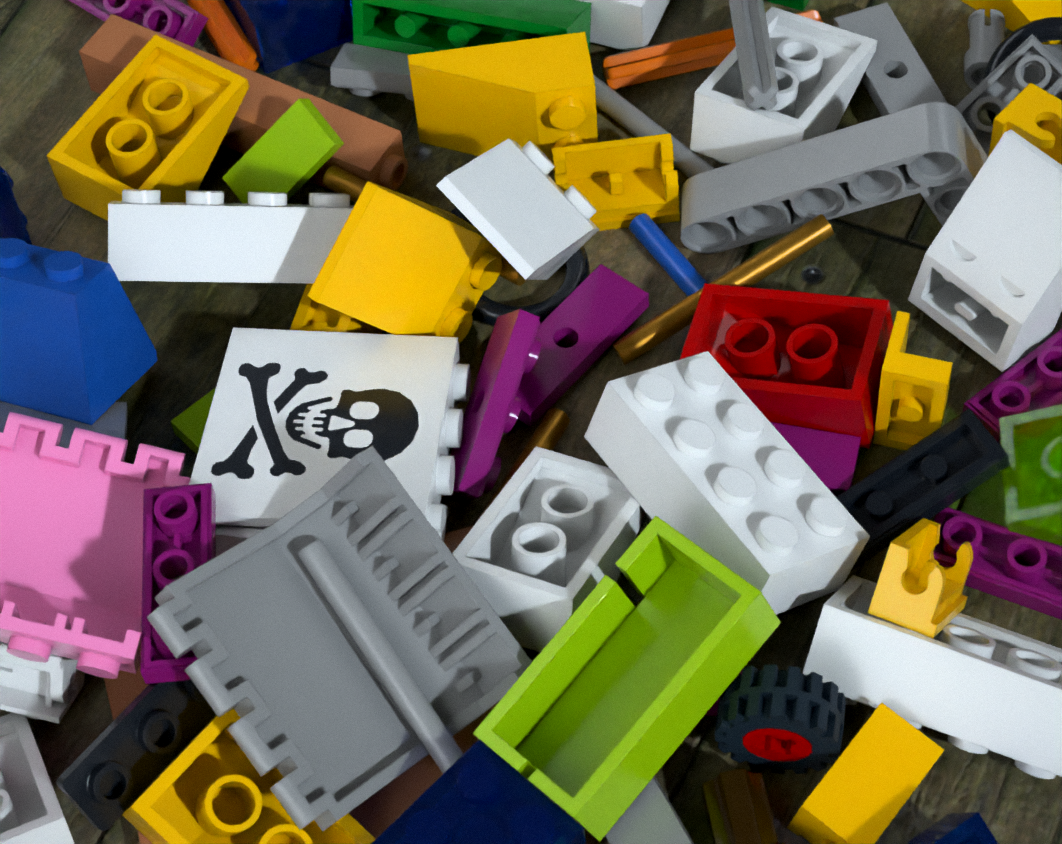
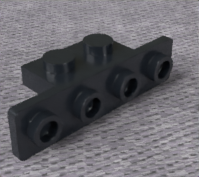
M192 680L149 684L59 776L57 786L93 827L105 831L109 829L216 714Z

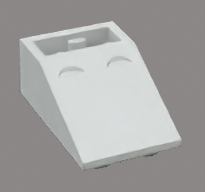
M1011 129L1003 134L926 251L908 297V301L1001 372L1016 364L1049 339L1062 312V165Z

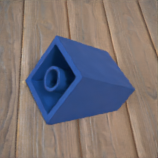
M0 237V401L92 425L157 362L156 349L110 263L85 258L72 251H56L30 245L18 238Z

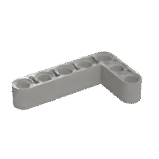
M945 102L922 103L688 178L682 186L680 239L684 246L697 253H719L793 231L819 214H823L827 220L918 193L922 195L943 227L986 162L988 156L962 114L954 106Z

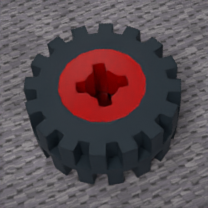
M764 664V670H758L754 666L745 667L742 670V674L739 673L720 696L715 741L719 742L718 748L723 753L731 752V759L738 763L748 761L750 762L749 767L757 770L769 767L772 768V773L784 774L785 769H790L796 774H805L808 772L809 767L816 771L826 769L827 763L834 764L838 759V754L841 752L846 705L844 693H838L839 687L832 681L822 683V675L811 672L808 675L801 674V668L788 666L787 670H779L776 664Z

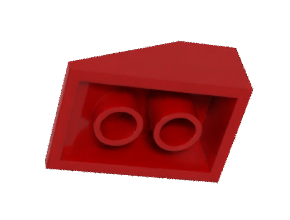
M704 283L680 359L708 351L770 422L861 437L860 447L870 448L875 431L881 371L893 329L889 300Z

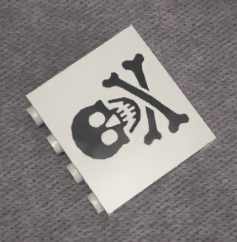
M233 327L189 485L212 483L216 495V525L269 527L320 490L355 455L373 446L444 542L446 506L440 504L441 496L452 495L455 460L454 456H449L450 447H461L462 409H457L458 402L469 401L471 390L470 364L460 363L458 337Z

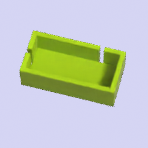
M656 515L615 563L636 592L643 597L637 607L634 606L619 585L609 576L605 575L473 732L503 762L599 842L781 623L761 591Z

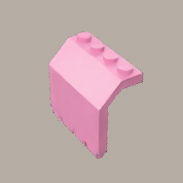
M10 412L3 433L0 432V642L8 644L6 651L9 654L30 661L48 662L50 654L78 660L76 664L78 670L98 677L115 679L118 677L119 670L136 674L141 662L144 489L189 485L191 478L181 476L186 454L140 443L134 464L126 463L123 461L128 445L127 439L75 427L69 448L59 446L63 424Z

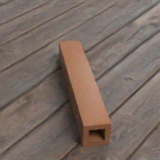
M111 14L79 51L91 90L102 94L156 34L248 79L249 88L221 145L245 154L298 99L309 98L344 142V145L308 180L309 182L324 187L323 177L328 168L333 165L365 181L373 182L393 191H396L405 179L408 161L405 158L400 130L117 15Z

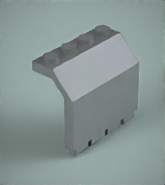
M373 446L355 455L320 490L274 524L168 584L154 598L159 607L147 616L148 621L176 659L191 650L196 655L198 660L188 666L185 672L218 718L232 709L240 716V719L227 730L259 775L262 777L276 767L284 777L273 785L270 790L299 830L315 820L320 829L325 831L429 754L298 556V553L303 548L318 539L322 540L452 737L497 704L532 663L519 642L513 637L482 595L477 585L468 576L440 538L437 531L432 527Z

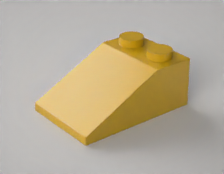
M585 32L407 55L419 140L421 143L480 156L508 138L516 141L521 147L530 140L553 163L552 148L598 142L595 81Z
M155 34L46 155L64 199L108 221V203L111 201H122L123 189L161 190V202H186V191L198 190L249 88L248 79Z
M367 181L307 296L320 304L394 335L458 337V343H460L470 331L473 322L472 312L484 291L488 290L496 282L500 275L502 255L475 226L456 215Z
M234 709L219 718L215 715L122 814L152 844H380L349 813L325 831L320 829L315 820L299 830L270 790L273 785L284 778L279 770L275 767L261 777L227 729L240 719V716Z

